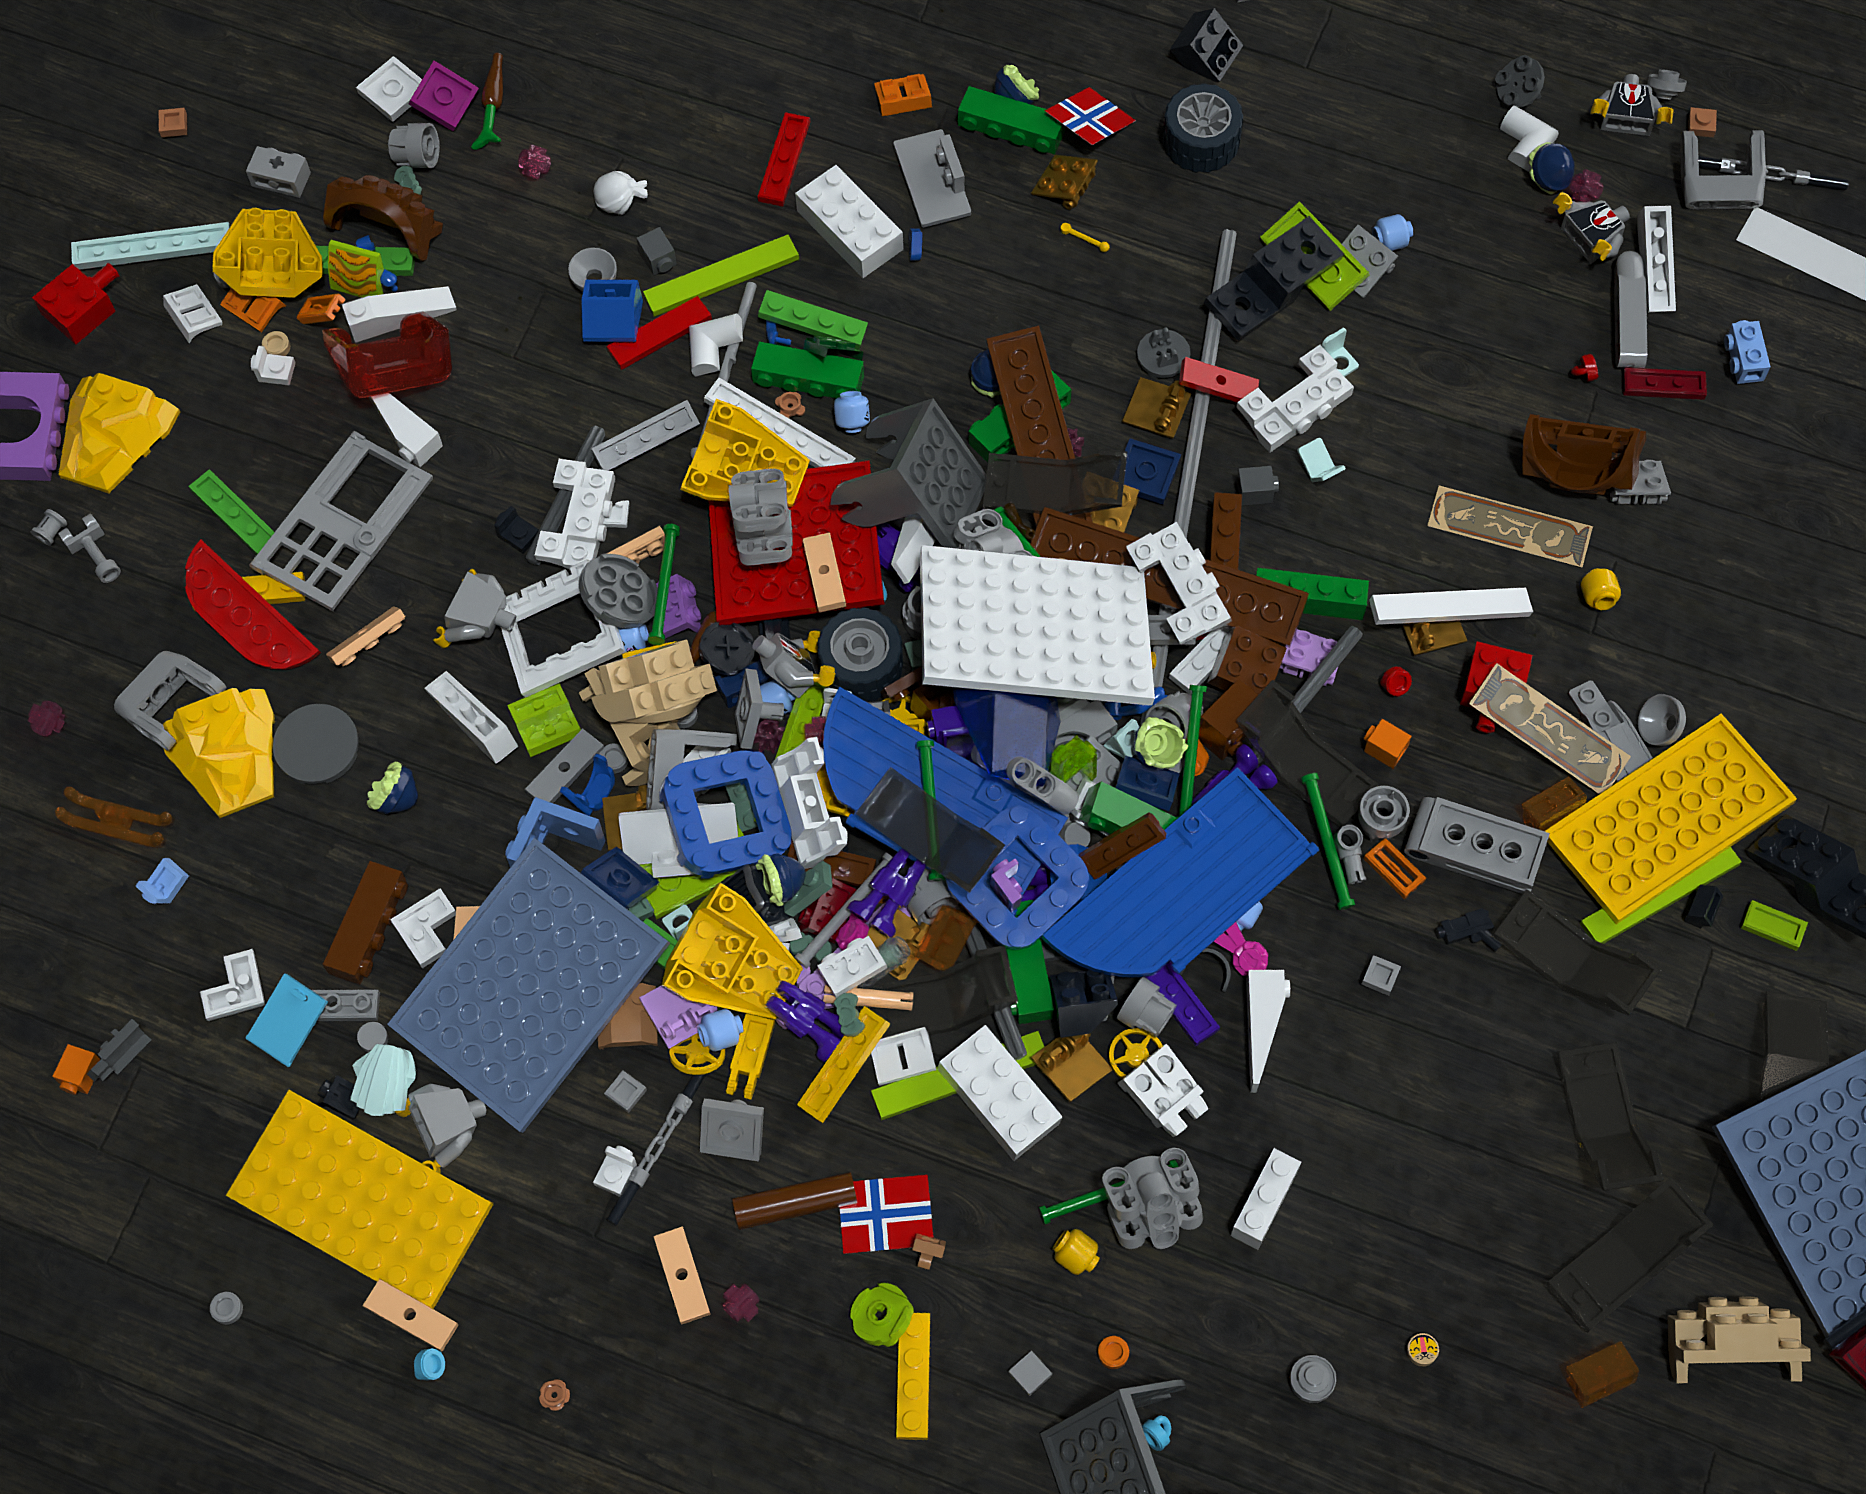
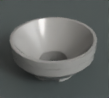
M600 248L581 250L574 255L568 267L572 283L581 291L584 290L585 280L592 273L602 275L601 280H615L617 274L614 257L606 250Z
M1658 694L1648 699L1638 717V728L1642 738L1649 744L1656 746H1667L1675 742L1682 734L1686 723V714L1681 702L1666 694ZM1674 715L1676 725L1669 731L1666 723L1668 718Z

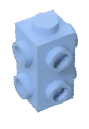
M1743 320L1732 323L1728 334L1724 337V346L1730 352V370L1732 374H1735L1737 384L1764 381L1770 369V363L1759 321L1749 322Z

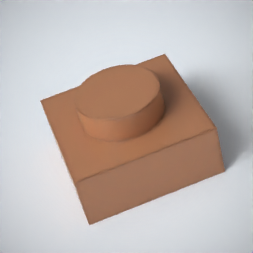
M1691 107L1688 113V131H1694L1696 136L1714 137L1716 133L1717 110Z
M185 108L159 110V133L161 137L187 135V113Z

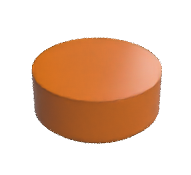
M1117 1336L1105 1338L1098 1348V1358L1102 1365L1109 1369H1118L1125 1365L1129 1357L1127 1343Z

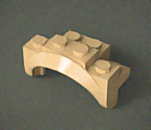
M682 640L598 666L606 693L593 696L591 699L599 715L606 721L657 723L679 719L690 714L706 694L715 692L717 689L710 664L694 667L688 641Z
M593 667L584 673L590 685L579 692L583 701L586 702L593 696L606 693L599 670ZM679 719L657 723L610 722L632 767H634L622 776L627 786L647 784L652 732L654 729L680 730L677 724ZM647 739H649L648 747L644 743Z
M1709 1297L1708 1302L1698 1303L1697 1311L1678 1310L1677 1315L1668 1316V1351L1672 1376L1676 1383H1688L1689 1363L1784 1362L1789 1371V1380L1802 1381V1361H1811L1810 1348L1801 1344L1800 1318L1790 1314L1789 1309H1771V1314H1769V1306L1758 1302L1757 1297H1739V1302H1727V1298ZM1706 1334H1707V1345H1705V1341H1702V1340H1701Z

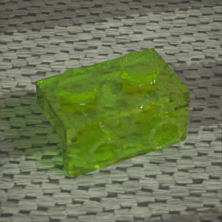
M1077 735L1066 745H1059L1052 753L1051 774L1064 783H1067L1079 771L1084 773L1091 781L1097 777V751L1090 742L1086 740L1083 742Z

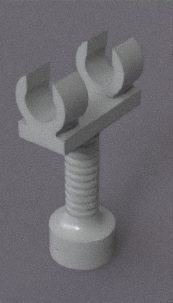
M91 513L82 518L88 529L75 537L72 536L67 528L58 533L72 554L85 547L97 565L95 573L101 582H111L120 575L121 570L115 561L111 559L106 560L94 543L95 540L105 534Z

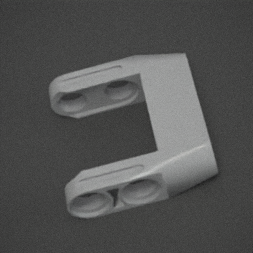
M1752 130L1750 132L1749 143L1746 146L1747 175L1699 176L1698 138L1694 131H1682L1680 139L1681 186L1685 206L1689 209H1751L1762 206L1766 178L1764 131Z
M163 651L118 696L114 709L118 715L138 732L169 751L176 743V740L164 729L163 724L153 719L152 716L186 680L210 696L225 691L227 687L218 677L189 658L170 651Z
M654 729L650 742L646 809H666L664 802L659 800V791L669 771L678 764L683 763L685 745L727 748L729 746H736L737 734ZM697 803L698 806H701V805H712V804Z
M979 741L974 745L971 751V758L982 769L1062 814H1068L1076 807L1079 794L1062 780L1031 760L1021 756L1014 757L988 741ZM986 747H990L992 751L990 759L982 762L980 758L981 752ZM1010 761L1007 766V775L1004 776L1001 772L1002 766L1005 762Z

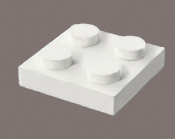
M393 56L360 83L356 89L360 96L393 122L411 107L408 103L422 79Z

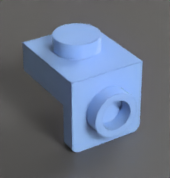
M163 858L148 881H138L136 887L142 892V897L152 904L171 903L189 875L170 858Z

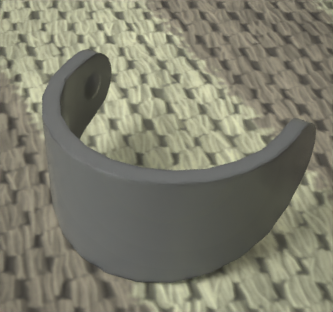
M1205 948L1202 952L1216 954L1226 965L1227 978L1222 990L1226 992L1231 979L1230 964L1222 953L1214 949Z

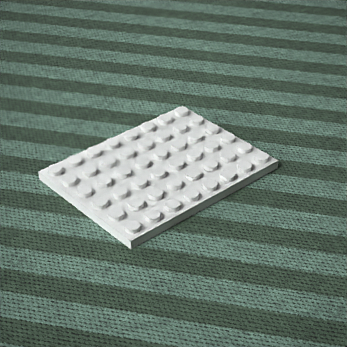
M921 546L920 583L923 684L1153 705L1155 695L1144 571L1140 573L1138 567Z

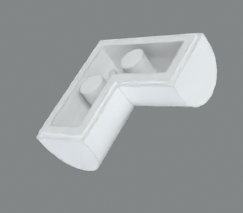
M1515 105L1507 112L1500 127V130L1520 141L1510 153L1508 160L1528 172L1531 169V166L1528 164L1529 154L1538 145L1546 142L1553 143L1559 134L1558 130Z
M738 314L689 326L691 371L695 377L720 371L718 347L743 341L742 318Z
M253 949L225 956L224 962L229 984L200 992L207 1021L265 1006Z

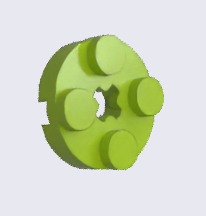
M889 1283L877 1284L879 1287L871 1290L867 1288L857 1296L851 1308V1319L853 1320L855 1333L864 1342L874 1346L884 1345L889 1347L896 1344L898 1339L907 1330L914 1309L907 1296L897 1286ZM887 1308L886 1316L878 1321V1318L875 1316L877 1311L883 1312Z

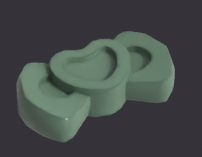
M402 166L397 169L394 180L402 187L411 188L414 193L421 194L422 188L415 179L413 168Z
M801 932L802 938L790 941L791 953L793 955L801 954L814 938ZM827 941L814 956L819 964H821L823 958L832 953L831 943Z
M843 993L834 1001L837 1014L840 1016L839 1023L842 1025L841 1033L847 1037H856L865 1028V1024L858 1019L859 1012L855 1008L858 996L853 993Z

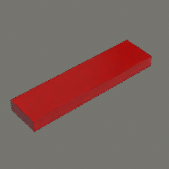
M785 112L760 187L758 202L784 206L810 125V117Z
M696 296L638 328L636 342H613L607 346V351L622 370L689 333V326L712 320L711 313L700 298Z

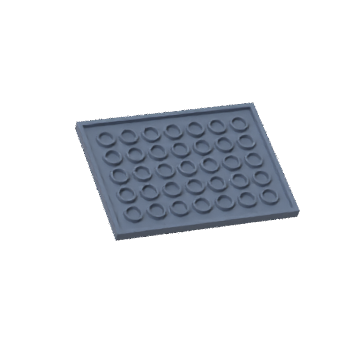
M534 838L387 1025L519 1132L523 1133L666 950L670 942Z
M1866 1050L1712 1126L1825 1338L1866 1309Z

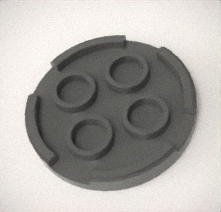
M601 554L600 557L588 562L580 573L578 583L581 597L590 611L604 622L620 628H637L650 621L655 612L658 587L654 579L650 580L646 573L638 567L639 564L618 554Z
M327 704L307 705L290 713L278 726L273 739L274 757L282 772L295 782L304 785L305 783H330L343 776L354 764L358 755V732L351 718L339 708Z

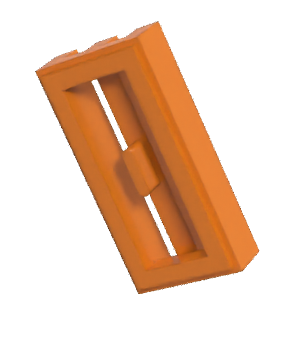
M340 294L309 297L296 319L302 324L333 321L335 315L332 313L340 310L337 304H343L345 298Z
M1386 838L1364 856V860L1403 899L1407 898L1411 892L1415 891L1426 880V877ZM1383 848L1415 879L1413 882L1381 851ZM1374 856H1376L1387 868H1389L1407 887H1405V886H1404L1389 870H1387Z

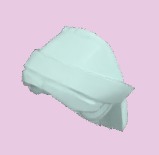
M376 1044L369 1053L352 1065L357 1080L351 1100L357 1103V1107L364 1109L365 1113L372 1116H383L406 1109L407 1092L415 1080L416 1066L413 1056L408 1050L387 1044Z

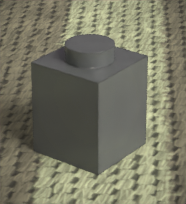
M660 227L636 238L639 253L653 276L660 272H666L677 265L675 251Z
M1272 466L1239 468L1237 489L1238 494H1242V505L1273 503L1274 493L1279 491L1278 477L1273 476Z

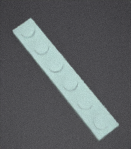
M229 222L71 242L72 264L80 270L103 267L107 263L118 265L214 252L230 228Z

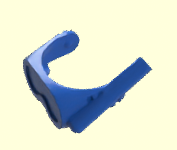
M595 754L593 757V771L588 785L581 795L573 793L567 787L562 786L560 792L588 816L591 815L592 811H599L603 808L602 798L609 796L615 784L613 769L608 766L607 759L600 754Z

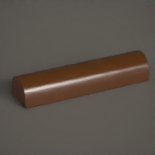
M851 1172L732 1198L739 1230L857 1203Z

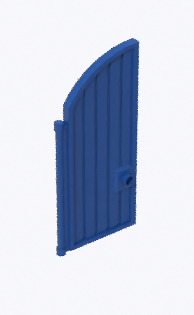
M839 687L827 715L823 746L827 776L837 801L855 811L854 815H849L846 824L853 828L856 827L897 852L900 849H904L910 853L909 859L914 862L919 859L926 864V869L931 871L920 749H917L916 742L932 739ZM934 741V747L931 750L942 870L944 873H946L952 857L997 814L1007 808L1016 805L1035 811L1058 835L1060 834L1068 817ZM1018 838L977 875L980 881L999 900L1000 898L990 886L991 874L994 872L992 869L1005 859L1009 862L1013 859L1018 861L1017 873L1012 877L1023 890L1021 892L1022 897L1042 864ZM1018 909L1014 910L1011 913L1014 916H1016Z
M1237 767L1164 830L1167 833L1166 839L1131 858L1042 935V939L1066 959L1094 972H1104L1106 975L1119 977L1152 976L1170 961L1172 963L1171 968L1179 974L1186 968L1188 963L1309 857H1313L1319 851V848L1315 843H1309L1296 827Z

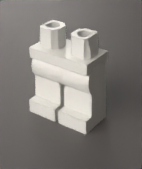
M1167 1044L1156 1050L1118 1082V1085L1131 1095L1143 1112L1152 1120L1151 1122L1155 1127L1159 1128L1162 1126L1172 1137L1177 1136L1187 1127L1178 1115L1181 1110L1185 1108L1194 1120L1208 1110L1205 1101L1200 1096L1204 1091L1196 1084Z

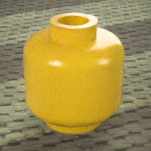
M1593 569L1581 581L1583 596L1591 608L1598 610L1610 609L1621 596L1617 577L1611 570Z
M1073 1229L1070 1232L1065 1230L1053 1246L1055 1261L1075 1275H1079L1085 1270L1091 1272L1100 1259L1096 1255L1098 1243L1079 1229Z

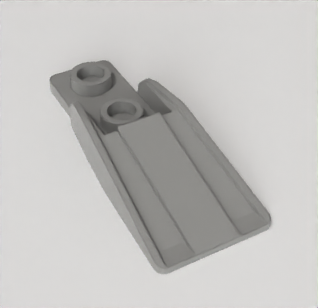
M1588 681L1569 691L1568 696L1581 714L1582 722L1631 756L1615 780L1616 783L1653 759L1628 716L1614 701L1606 702L1593 681Z

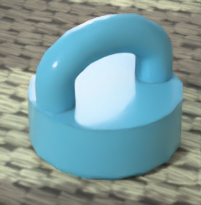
M433 1348L421 1350L414 1360L415 1377L418 1380L427 1381L438 1379L445 1370V1359L442 1353Z
M1160 1415L1154 1420L1148 1419L1142 1425L1147 1443L1154 1450L1162 1451L1170 1443L1171 1424L1167 1417Z

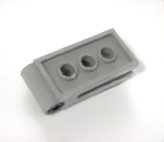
M1423 797L1404 852L1414 859L1529 896L1550 833L1439 797L1437 799ZM1449 835H1458L1461 840H1452ZM1477 844H1486L1489 849H1480ZM1505 853H1513L1518 858H1508Z

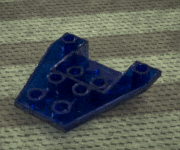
M953 687L954 702L989 775L1009 779L1007 766L1013 758L1020 756L1031 760L1046 771L1049 770L1061 722L1058 701L1055 696ZM1025 763L1017 765L1015 769V776L1017 778L1025 774ZM1041 777L1036 785L1043 787L1046 777Z

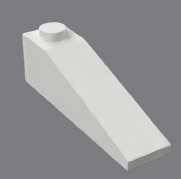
M1645 206L1637 213L1639 251L1643 259L1644 276L1646 278L1648 313L1675 312L1671 206Z
M448 286L367 296L342 304L355 343L457 310Z
M361 372L359 378L363 389L398 446L400 456L409 463L412 461L421 467L443 446L439 433L365 373Z
M919 513L905 517L891 563L904 584L910 582L920 566L921 546H933L937 540Z
M447 671L425 687L426 692L496 764L518 747L507 726Z
M1248 970L1246 990L1251 1093L1257 1092L1285 998L1290 997V980H1285L1284 970Z

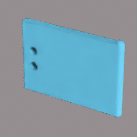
M284 974L249 1034L246 1036V1039L285 1066L290 1067L328 1001L288 974Z

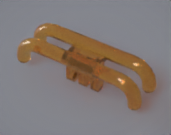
M66 787L64 789L65 797L77 805L94 809L95 814L101 821L98 822L76 816L63 807L55 810L56 817L70 826L149 847L161 846L164 843L163 835L159 832L148 835L129 830L132 821L136 820L160 827H165L172 823V815L167 811L162 812L160 815L83 795L73 787Z

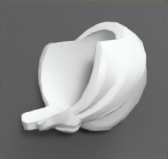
M612 171L602 175L594 186L595 202L600 209L607 213L623 215L629 209L634 196L647 198L648 193L644 189L647 186V181L636 182L634 178H631L622 171Z

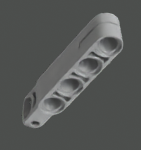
M1626 251L1620 254L1614 268L1616 367L1645 368L1647 362V312L1644 263L1642 257L1637 252Z

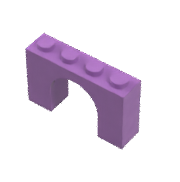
M0 372V409H28L41 414L39 426L31 436L15 443H0V480L51 481L52 471H55L57 467L56 448L61 444L60 425L65 421L64 402L69 398V386L65 384L60 373Z

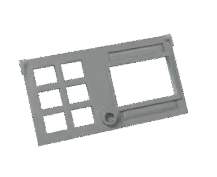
M353 431L249 566L258 573L270 576L333 611L433 480V475L366 440L365 436ZM369 453L403 471L405 474L366 524L329 503ZM299 522L314 529L302 545L287 538ZM322 534L336 541L324 558L310 551ZM281 545L295 552V555L284 569L269 562ZM344 547L359 554L348 570L332 563ZM303 558L318 565L307 581H303L292 574ZM326 570L341 577L329 594L314 587Z

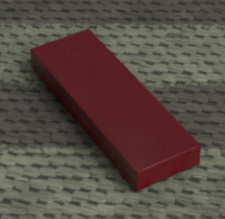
M1625 367L1623 370V395L1705 400L1707 396L1706 372Z

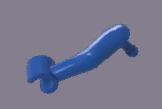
M369 235L356 240L357 247L370 251L375 250V245L371 242ZM384 269L380 277L381 283L384 286H390L391 290L396 292L398 290V287L395 285L397 276Z
M766 320V333L769 343L776 345L778 342L791 345L790 339L778 337L776 323Z
M1160 686L1154 687L1155 699L1153 705L1168 696L1165 695L1164 689ZM1108 701L1104 705L1114 720H1120L1123 716L1142 714L1152 707L1151 705L1140 704L1121 707L1119 702Z

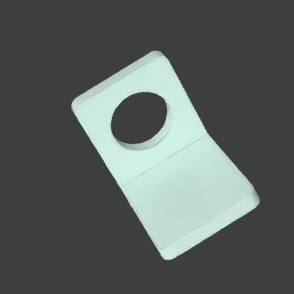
M1342 328L1336 333L1329 335L1323 341L1322 347L1334 360L1337 358L1347 360L1349 366L1346 369H1337L1345 377L1358 369L1359 364L1343 347L1347 331L1345 328Z
M1317 438L1297 449L1312 482L1324 481L1345 470L1344 465L1334 466L1321 438Z
M1131 719L1104 744V747L1122 758L1125 755L1133 757L1136 754L1134 750V737L1140 727L1137 721Z
M683 905L665 916L662 922L672 937L679 940L693 914L687 905ZM685 916L689 919L677 928L673 927L675 918Z

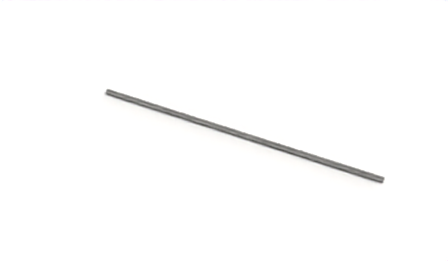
M1225 229L1222 232L1212 293L1229 282L1236 240V232L1234 230ZM1210 310L1201 362L1215 366L1222 323ZM1199 390L1195 392L1174 523H1178L1186 539L1210 399L1209 393ZM1160 605L1158 615H1174L1175 610ZM1153 645L1152 652L1156 653L1157 660L1155 669H1152L1154 687H1162L1169 645ZM1148 710L1142 713L1140 726L1145 721ZM1125 863L1116 867V871L1120 869ZM1111 976V979H1112V982H1113V983H1114V977H1115V976Z

